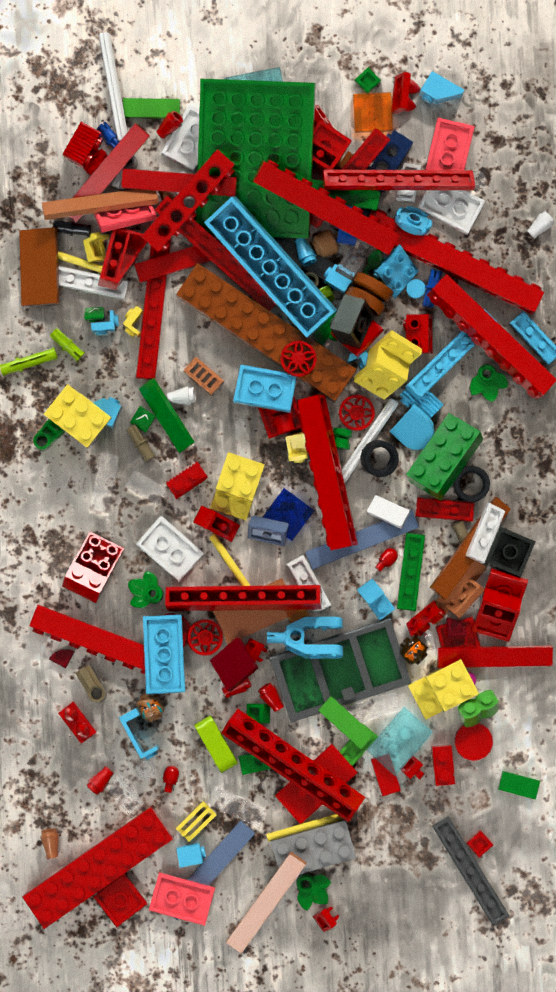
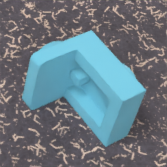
M110 310V322L91 323L92 332L96 333L97 336L108 335V332H116V326H119L118 315H115L114 310Z

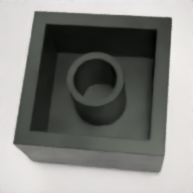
M344 294L343 299L338 303L335 317L330 321V329L339 343L360 349L375 315L366 300Z
M499 527L485 564L508 574L521 577L536 541Z

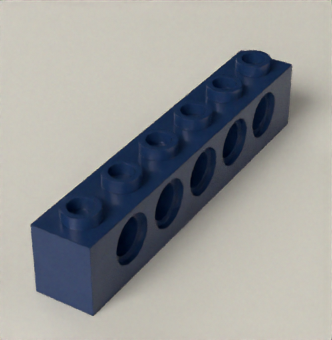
M395 130L392 134L388 133L386 136L391 140L374 159L375 161L372 166H369L366 170H377L376 167L378 165H384L387 170H397L411 149L413 141ZM394 149L397 155L390 157L386 151ZM374 190V191H380V196H381L382 193L384 192V190ZM362 209V214L368 217L371 210ZM333 226V229L338 232L339 228Z

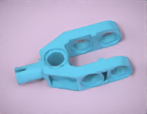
M304 617L287 625L284 632L267 631V644L284 643L286 650L305 659L342 658L343 646L304 644V631H307V629H322V631H326V629H343V619L341 617ZM297 634L301 639L294 641L290 637Z

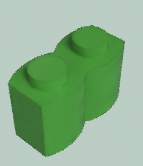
M492 690L483 691L475 699H468L458 706L459 718L465 727L474 726L482 718H489L495 715L499 710V701Z

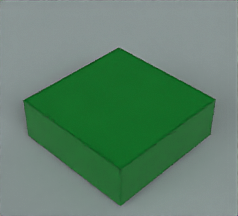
M369 67L354 80L366 94H369L381 82Z

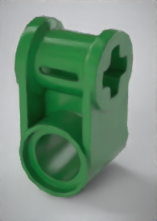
M48 419L34 436V445L39 451H47L65 431ZM41 437L48 439L47 444L43 447L37 444L38 439Z

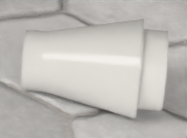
M546 211L542 214L539 213L527 232L535 239L553 227L552 224L555 220Z
M187 386L167 393V398L170 404L192 405V403L196 402V391L194 387Z

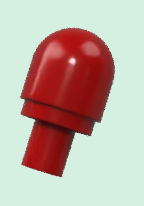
M393 548L386 549L378 559L380 562L375 568L381 572L385 567L389 568L398 558L397 551Z
M168 766L164 770L163 783H166L164 792L172 793L173 785H176L178 782L179 770L175 766Z

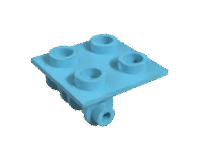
M400 244L395 249H392L391 253L384 258L385 261H381V266L373 271V277L377 280L380 278L393 291L392 295L394 298L401 293L419 272Z

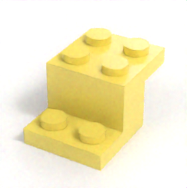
M391 330L369 349L366 367L354 376V382L385 400L407 381L409 366L422 354V349Z
M68 384L44 413L46 417L86 448L92 444L111 420L108 414Z
M228 452L210 509L246 521L265 464Z
M461 659L408 685L425 720L479 694Z

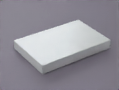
M189 104L182 116V126L172 133L161 155L194 173L198 167L199 110Z
M427 190L418 208L433 218L468 235L485 200L466 190Z
M162 516L156 520L136 543L139 548L178 582L204 555L197 546Z

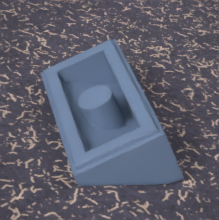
M251 516L248 524L247 538L285 546L288 523Z

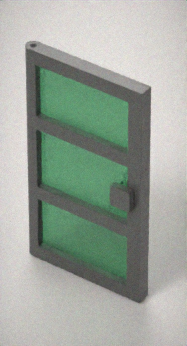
M390 617L310 643L315 645L343 646L342 658L305 659L289 650L270 656V662L272 663L291 723L319 714L318 709L330 696L344 706L411 684L404 658L399 653L401 649Z

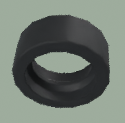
M374 440L363 448L360 456L361 465L367 473L373 476L386 477L397 468L399 455L391 443ZM379 447L385 448L390 454L389 464L381 470L374 469L369 461L371 452Z
M464 467L453 483L454 492L464 502H477L484 498L489 491V476L480 467ZM475 473L482 479L483 486L477 495H467L462 491L460 482L464 475Z

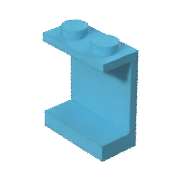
M135 708L119 717L140 758L145 757L148 760L158 754L157 750L160 747L156 745L144 752L128 722L141 715L138 708Z

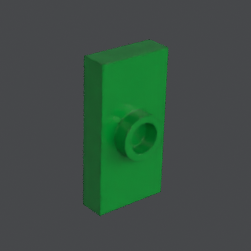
M251 754L238 756L242 775L271 769Z

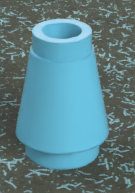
M306 238L296 239L295 244L299 263H302L303 267L314 264L317 261V255Z

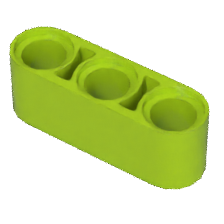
M211 715L194 724L221 773L238 764Z

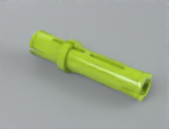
M53 347L30 356L17 357L14 361L0 364L2 375L5 376L17 371L23 372V369L58 358Z

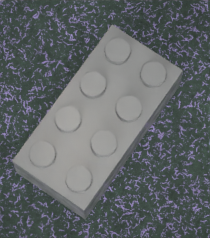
M344 819L271 841L278 868L290 852H293L307 862L300 874L356 858L348 826Z

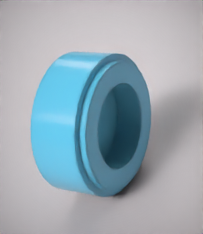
M419 279L411 280L406 287L408 296L413 299L421 298L426 290L425 284Z

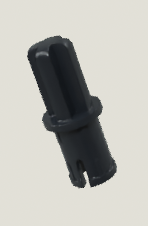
M54 221L53 227H56L59 233L70 234V236L81 235L90 237L91 225L78 224L74 221L71 223Z

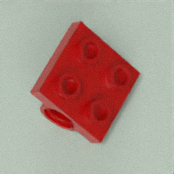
M293 396L290 413L258 407L269 439L301 428L302 420L297 412L295 396Z

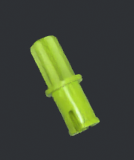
M58 328L50 334V337L62 347V351L65 350L75 361H78L85 352L72 342L73 339L70 340Z

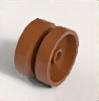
M357 272L352 281L356 287H349L345 294L366 300L374 315L380 317L385 309L382 302H389L393 291L375 278Z

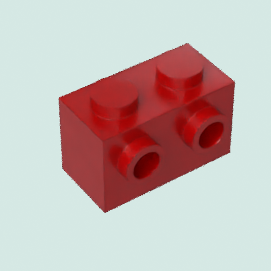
M406 315V319L403 321V329L406 331L405 339L420 347L422 354H433V315Z

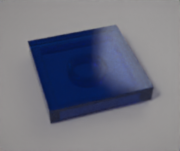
M283 488L263 515V518L288 523L286 538L293 541L315 510Z

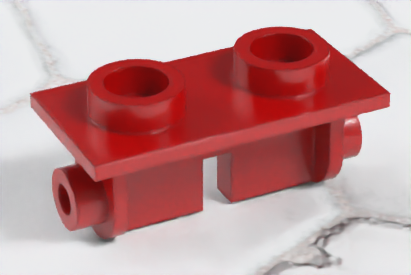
M435 600L406 623L411 636H422L431 627L429 622L434 625L444 618L445 611L442 608H438Z

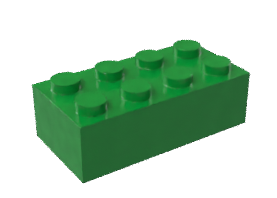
M448 413L407 472L408 481L441 501L483 441L481 431Z

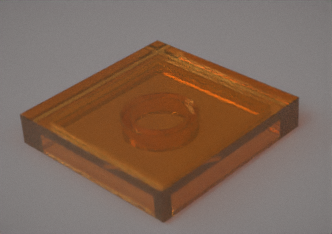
M391 92L353 94L355 133L372 132L375 128L381 132L393 131Z

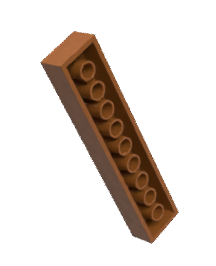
M198 263L176 294L179 300L281 368V352L287 344L293 341H304L310 344L316 352V365L311 373L303 377H297V379L321 395H325L333 403L337 401L357 370L311 338H306L302 332ZM300 344L297 346V351H301ZM295 345L289 347L287 350H291L294 352ZM303 345V347H304L303 353H304L305 351H311L308 347H306V346ZM285 353V355L288 357H291L292 355L290 353ZM306 354V358H309L313 354ZM283 358L284 364L287 367L288 363L291 361H288L285 358ZM313 359L306 361L309 364V368L313 364ZM291 364L289 370L293 369L295 366ZM304 364L302 368L308 371L306 365ZM297 367V370H295L293 373L303 372L299 369V367Z

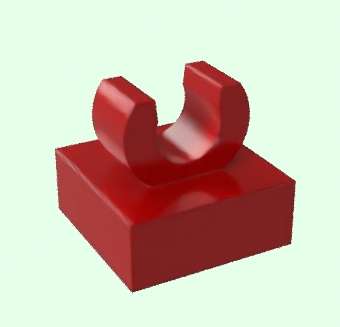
M249 638L246 648L255 662H262L263 659L259 658L261 651L267 653V649L264 648L263 644Z
M413 755L400 768L410 779L414 775L418 779L425 775L420 770L423 764Z
M333 907L325 908L312 916L323 932L337 925L336 920H338L339 915L332 917L330 914Z

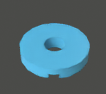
M413 206L400 207L395 214L397 225L410 234L422 236L427 234L432 227V220H429L427 218L428 215L419 208Z

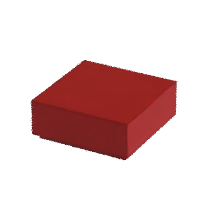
M481 830L466 842L479 858L493 846Z

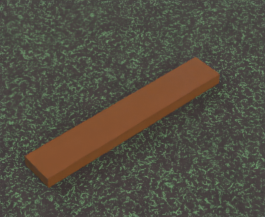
M494 497L491 501V504L505 511L502 518L503 521L511 509L498 497ZM480 518L429 587L442 599L446 600L474 561L465 555Z

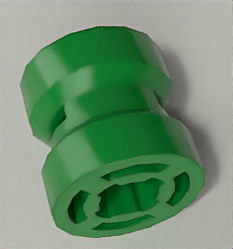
M334 428L333 433L337 449L350 450L349 438L352 437V430Z

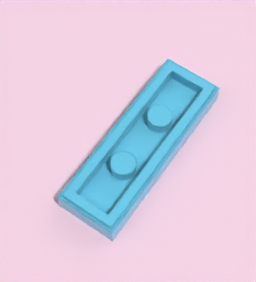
M524 311L509 323L547 366L556 359V345Z

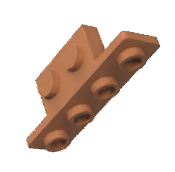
M474 560L448 598L445 600L439 596L436 599L438 608H442L445 611L444 616L450 611L460 618L484 592L485 589L475 582L487 569L484 564Z

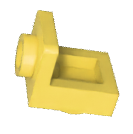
M95 232L90 234L89 238L83 240L88 263L104 261L106 252L103 241L109 238L108 234L101 235V232Z
M138 306L134 309L130 308L125 315L127 319L123 323V326L126 328L124 331L131 337L135 335L137 337L141 336V333L133 327L143 314V310Z
M302 432L285 435L289 461H294V463L305 461L309 454L305 448V435Z

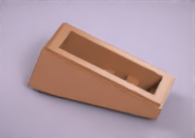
M197 357L183 370L211 396L224 383L222 378ZM196 364H199L200 366H199V367L197 368V370L192 374V373L190 372V371L192 370V368H193ZM204 369L205 372L197 378L196 375ZM209 373L211 376L203 383L202 380ZM213 379L217 380L210 388L207 386Z

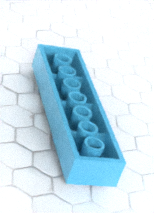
M232 196L204 222L306 338L316 332L337 312L332 303L237 197Z

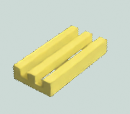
M203 801L176 827V830L190 842L217 814ZM204 807L206 810L183 830L182 827ZM209 812L211 815L189 836L187 833Z

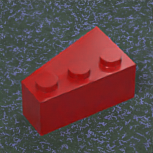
M124 228L112 230L98 286L112 290L118 289L149 244L141 237L142 233Z

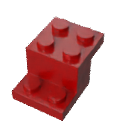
M319 120L314 128L312 179L323 181V170L337 169L341 162V157L352 142L351 139L322 120Z
M491 568L472 631L509 642L520 613L528 579Z

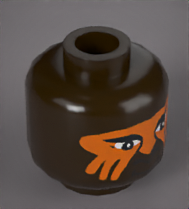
M417 636L411 639L407 637L400 644L402 648L399 653L410 665L420 664L428 655V647Z

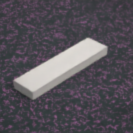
M58 266L60 287L125 300L128 280H123L117 290L98 286L99 274Z

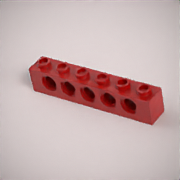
M217 149L141 237L156 251L162 250L164 252L170 246L171 242L169 240L172 236L177 237L184 230L182 225L186 221L190 223L197 215L194 211L199 206L203 208L209 201L208 195L211 192L215 194L220 189L222 179L224 177L228 179L234 173L233 167L235 164ZM212 168L220 170V176L216 179L211 178L209 175V171ZM201 182L206 183L208 186L207 191L199 193L196 189L197 184ZM187 197H192L195 200V205L191 208H187L184 205V199ZM178 211L182 214L180 222L172 221L171 214ZM161 226L169 228L168 236L162 237L159 235L158 230Z

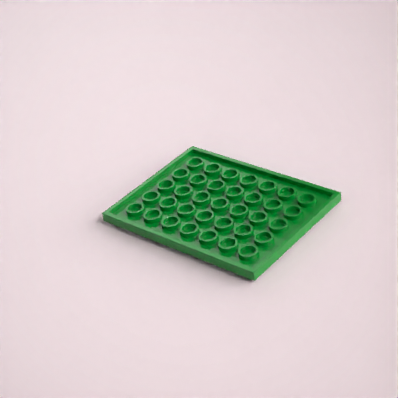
M200 78L198 171L218 149L235 164L233 167L235 171L230 177H237L236 197L272 237L309 239L311 213L252 181L262 162L271 160L279 165V170L284 172L288 169L296 174L294 178L300 181L304 178L312 182L316 83ZM212 168L209 171V175L220 176V170ZM208 195L209 201L203 208L199 206L196 209V222L208 233L214 234L204 222L231 196Z

